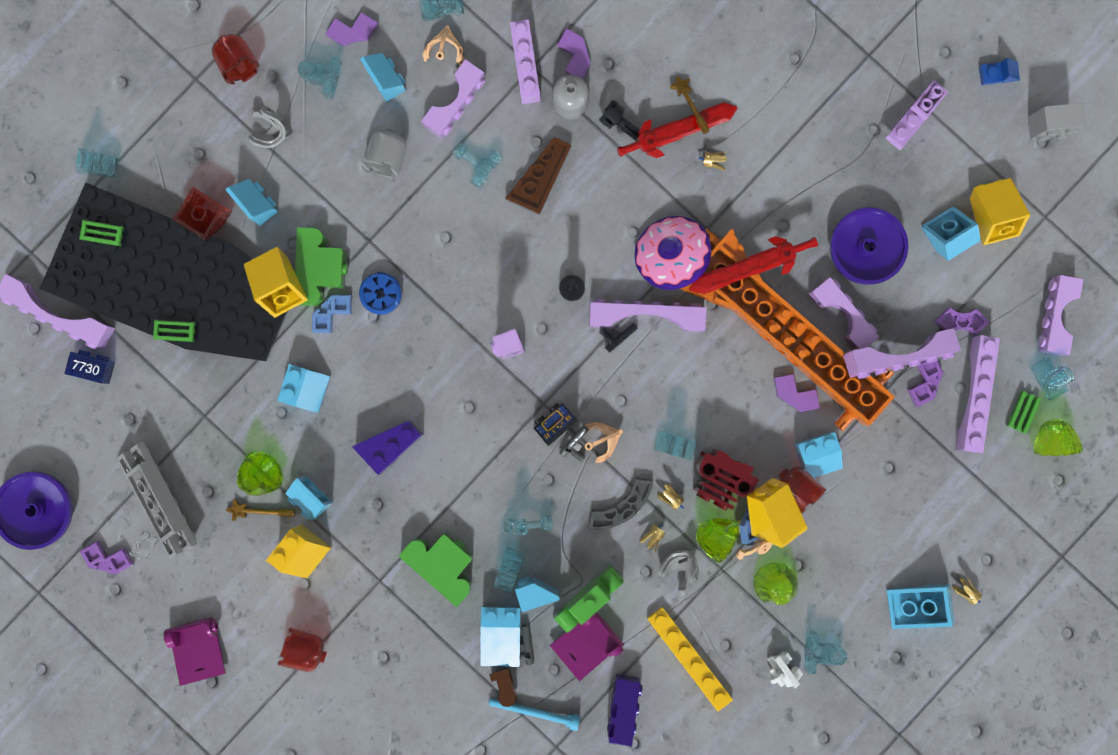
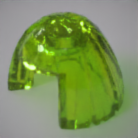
M1051 419L1041 425L1033 448V453L1041 456H1067L1083 452V446L1077 432L1068 422L1061 419Z
M250 452L244 458L238 470L237 486L248 495L259 496L272 493L282 485L284 476L281 466L278 462L276 463L277 460L274 457L267 455L265 452Z
M712 518L701 522L696 529V538L699 546L713 561L721 563L727 558V555H730L735 542H737L740 531L739 523L728 518Z
M783 563L766 564L757 571L753 578L755 594L764 603L772 601L776 605H785L792 598H795L798 591L799 582L796 573Z

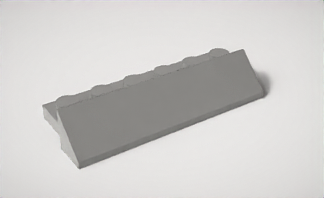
M142 441L130 450L123 452L116 459L169 560L198 544L196 536L190 530L185 515L181 513L176 498L172 496L167 481L163 479L158 464L154 462L149 447Z

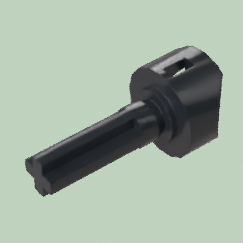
M612 100L599 121L608 129L617 125L618 128L632 139L638 141L639 129L625 117H622L625 108Z
M566 276L560 282V295L567 301H578L584 295V282L578 276Z

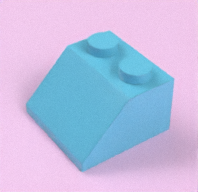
M383 53L360 58L386 102L406 91L403 86L406 82L400 73L396 74L393 70L396 66L390 57L386 58Z
M247 179L225 189L248 218L260 226L278 212L275 208L277 204L270 196L266 197L263 194L264 188L257 181L254 183Z
M954 206L921 226L936 252L948 261L980 241L978 224Z
M289 364L277 401L319 413L331 376Z
M827 432L794 444L806 480L843 468L842 451L835 432Z
M307 476L297 478L285 493L288 496V501L294 506L297 505L302 510V515L312 521L317 519L333 503Z
M530 576L519 579V582L516 583L515 592L522 612L560 600L558 589L535 577L530 579Z

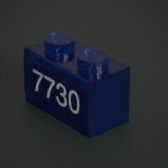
M80 349L78 352H70L64 374L101 384H110L115 362L110 361L108 356L97 354V357L90 356L91 352Z

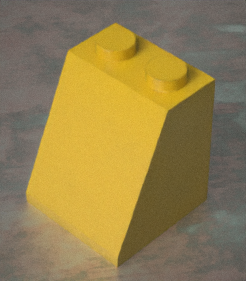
M1011 178L999 179L989 184H980L974 187L970 196L971 206L979 227L983 246L1021 235L1030 217V213Z
M278 246L244 264L254 300L274 318L308 300L287 255Z
M772 478L755 489L753 493L747 495L751 534L783 548L807 530L805 520L787 483Z
M300 524L288 531L266 561L281 573L308 578L332 547L304 525Z

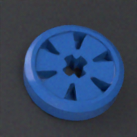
M383 272L373 273L366 277L360 286V301L368 311L374 314H389L399 306L402 299V288L399 282L390 274ZM381 289H384V298L378 299L377 290L381 291Z

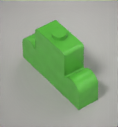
M297 227L295 273L308 298L306 302L298 306H319L324 300V293L320 289L344 288L345 274H348L346 252L341 248H325L326 236L316 228Z
M444 533L431 549H428V544L424 539H414L398 556L455 607L464 600L471 589V581L467 577L459 575L471 562L473 555L465 549L466 545L461 540L453 539L448 533Z
M610 564L553 615V618L566 633L571 631L578 623L584 624L611 599L610 594L623 584V577Z

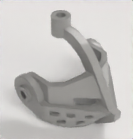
M257 107L251 108L253 117H261L272 124L268 132L264 134L252 133L248 137V141L251 144L262 148H271L291 137L292 133L288 131L274 110L269 107H262L260 111Z
M679 550L670 553L659 566L658 573L661 577H667L673 570L686 571L682 586L678 587L681 597L687 595L686 589L689 582L691 585H696L699 580L700 571L694 556V550ZM688 558L686 561L679 562L681 559Z

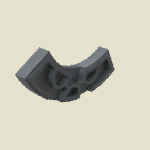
M634 478L630 491L618 504L603 510H591L588 529H610L630 520L646 503L652 489L653 480Z

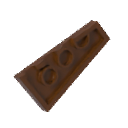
M554 137L505 199L540 215L572 145Z

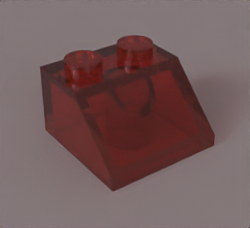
M192 187L173 220L202 239L207 240L224 226L232 210L199 189Z

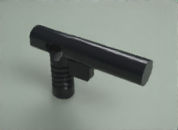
M632 323L621 334L617 330L610 334L604 327L599 333L609 343L605 349L609 353L612 352L634 333L638 327ZM612 340L617 342L614 347L611 345Z

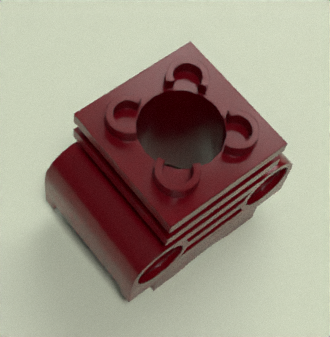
M713 449L711 454L701 451L695 463L696 473L705 478L706 481L703 482L698 479L696 483L703 487L700 489L694 486L693 490L697 492L696 496L707 502L712 499L714 500L713 504L725 511L727 508L733 510L734 506L727 503L728 500L735 503L738 501V499L731 496L732 492L739 496L747 497V495L753 493L759 479L751 475L754 467L735 461L728 454ZM705 464L710 465V469L707 473H704L703 467ZM743 481L744 487L743 489L739 490L738 486L740 482Z

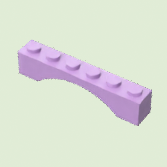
M5 274L0 283L1 302L10 306L14 304L18 306L17 310L25 314H34V319L43 323L47 321L52 324V328L62 332L65 330L69 332V337L75 340L82 339L86 341L85 345L93 349L97 347L105 348L115 327L95 318L69 320L58 316L40 301L31 284L16 276Z
M595 299L594 302L590 303L589 327L608 328L625 317L649 314L668 319L678 325L683 331L703 332L706 328V307H701V304L691 303L690 307L682 306V303H671V306H664L663 302H652V305H644V301H633L632 304H625L624 300H613V303H606V300Z
M953 328L928 336L924 343L915 352L910 354L891 355L879 352L871 347L853 350L843 356L850 378L858 376V379L869 377L870 373L873 372L876 375L886 373L887 369L891 368L893 371L901 370L904 368V365L915 367L921 365L922 361H926V364L938 361L940 357L943 360L955 357L954 353L961 351Z
M983 335L972 337L969 355L971 362L970 393L965 415L958 430L956 450L983 453L1000 338Z

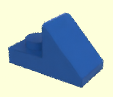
M1005 58L1000 63L979 66L981 86L1020 80L1018 61Z

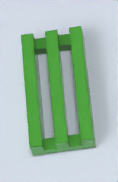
M83 220L79 239L121 246L124 227ZM87 225L117 230V234L86 228ZM91 233L102 236L116 238V240L112 241L85 236V234Z
M154 320L153 339L195 342L194 326L196 327V323ZM159 324L189 326V330L159 328ZM158 332L189 334V338L158 336Z
M1021 391L1006 426L1027 434L1041 398ZM1025 397H1026V398H1027V401H1026V403H1025V405H1024V408L1022 409V411H1021V413H1020L1019 420H1018L1017 424L1014 425V423H1015V421H1016V418H1017V416H1018V413H1019V411H1020V409H1021V406H1022V404H1023V402H1024V399H1025Z

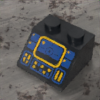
M556 403L549 409L551 413L546 418L542 415L534 422L536 424L534 430L548 446L578 421L563 403L561 405Z

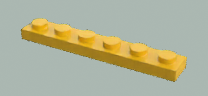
M660 607L647 617L648 621L718 712L733 701L663 607Z

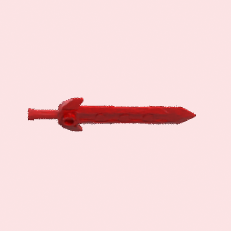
M723 102L704 109L699 114L704 118L707 126L711 128L730 121L737 110V106ZM694 114L650 130L652 124L650 119L643 122L638 131V141L618 147L617 153L622 157L629 152L641 148V151L646 152V155L660 158L665 154L657 148L699 132L701 129L696 122L697 119Z
M777 236L769 238L768 241L777 247L704 273L691 284L689 291L707 294L782 264L784 265L782 266L781 275L787 274L796 262L794 261L797 256L796 253L811 247H817V239L813 237L808 241L793 246L792 243L787 242V239Z

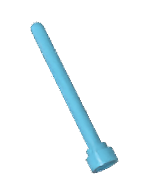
M491 698L489 700L490 706L566 724V727H570V730L577 731L580 715L573 714L567 717L519 704L504 707L500 704L499 699Z

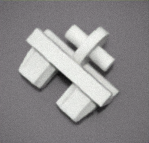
M781 652L778 655H771L767 658L773 667L769 670L772 674L769 681L772 684L778 682L780 687L786 685V687L793 686L794 688L800 685L798 680L802 677L803 673L797 666H793L791 669L787 667V664L792 661L788 652Z

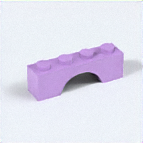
M529 20L510 22L522 104L540 102Z
M466 59L454 74L459 85L457 98L445 107L432 106L421 121L423 127L441 139L450 134L453 129L452 124L455 120L458 121L462 117L464 107L471 104L475 97L474 93L477 89L480 90L486 81L484 72Z
M1059 275L1052 277L1048 285L1050 290L1049 297L1045 302L1046 314L1041 324L1043 331L1038 341L1039 352L1059 356L1070 355L1073 335L1065 330L1061 315L1064 307L1070 301L1081 297L1084 279Z
M828 278L808 293L819 308L835 307L844 313L848 321V331L844 338L854 350L866 348L879 338L877 329L871 323L868 324L864 319V313L854 307L851 297L840 290L841 286L835 279Z
M515 329L492 337L494 341L490 343L492 350L496 356L503 360L524 353L522 343Z

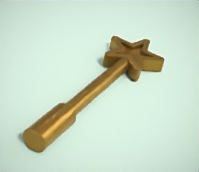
M676 76V83L671 84L670 89L677 90L678 96L683 93L702 133H708L710 131L704 118L700 116L688 94L691 93V88L688 86L690 79L682 80L679 76Z
M237 499L233 500V507L226 508L227 512L232 513V521H235L238 516L246 518L247 515L245 513L295 517V509L246 508L247 503L240 505Z

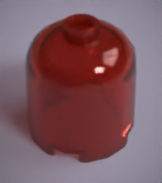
M236 34L222 35L212 46L213 59L226 83L234 85V81L242 80L244 83L257 74L256 68L260 64L241 36Z
M800 466L793 467L790 470L786 467L778 475L780 477L779 481L789 485L801 514L806 511L805 508L810 503L813 505L827 490L806 469Z
M290 627L288 632L292 634L291 637L288 636L285 639L280 657H283V661L279 660L277 666L302 672H313L317 669L319 663L324 664L327 652L324 651L325 644L323 639L317 635Z

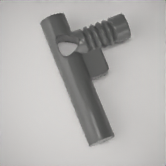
M583 425L561 449L560 455L565 457L569 453L582 462L585 455L579 451L582 447L579 441L589 431L588 427Z
M529 625L521 626L523 644H520V659H526V665H532L534 660ZM527 652H530V655H531V656L528 657V656H525V654H526Z

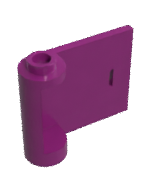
M598 612L592 615L584 624L578 623L568 633L564 632L549 645L579 682L608 656L614 655L617 657L624 650L622 648L624 643Z
M212 617L164 630V642L168 648L173 650L180 686L226 674L217 634L219 627L217 621Z

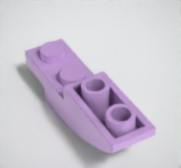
M933 80L900 118L885 139L901 150L939 105L948 91Z

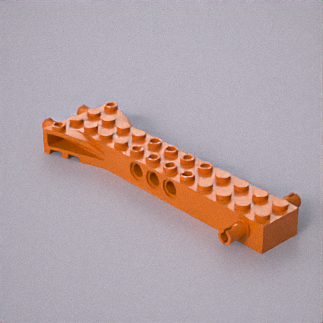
M708 228L705 229L711 242L712 254L709 265L704 273L748 258L743 246L734 235L733 229L723 239L716 237ZM759 274L741 279L707 294L689 291L691 284L680 288V290L732 310L844 408L845 412L834 423L841 431H844L853 419H856L863 426H870L894 399L895 396L883 386L894 374L892 370L889 371L890 369H887L886 373L876 375L875 378L871 375L862 379H858V376L850 378L843 356L846 353L763 282Z

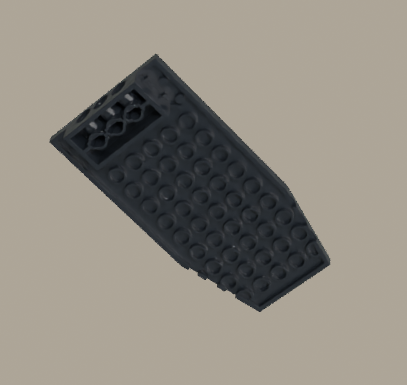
M86 182L39 288L152 336L154 333V320L195 322V342L164 341L187 350L259 361H267L287 315V312L274 318L254 300L244 268V264L251 261L252 258L233 244ZM87 220L124 227V231H122L123 239H121L122 245L115 246L79 239L82 221ZM87 225L86 228L117 234V230L90 225ZM91 233L85 234V236L112 241L116 240V238L102 236ZM159 324V328L189 330V326ZM158 332V336L189 338V334Z

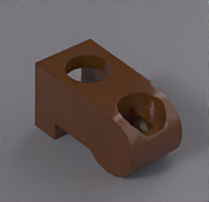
M510 668L489 674L491 682L497 681L500 692L498 697L500 704L504 707L514 705L517 695Z

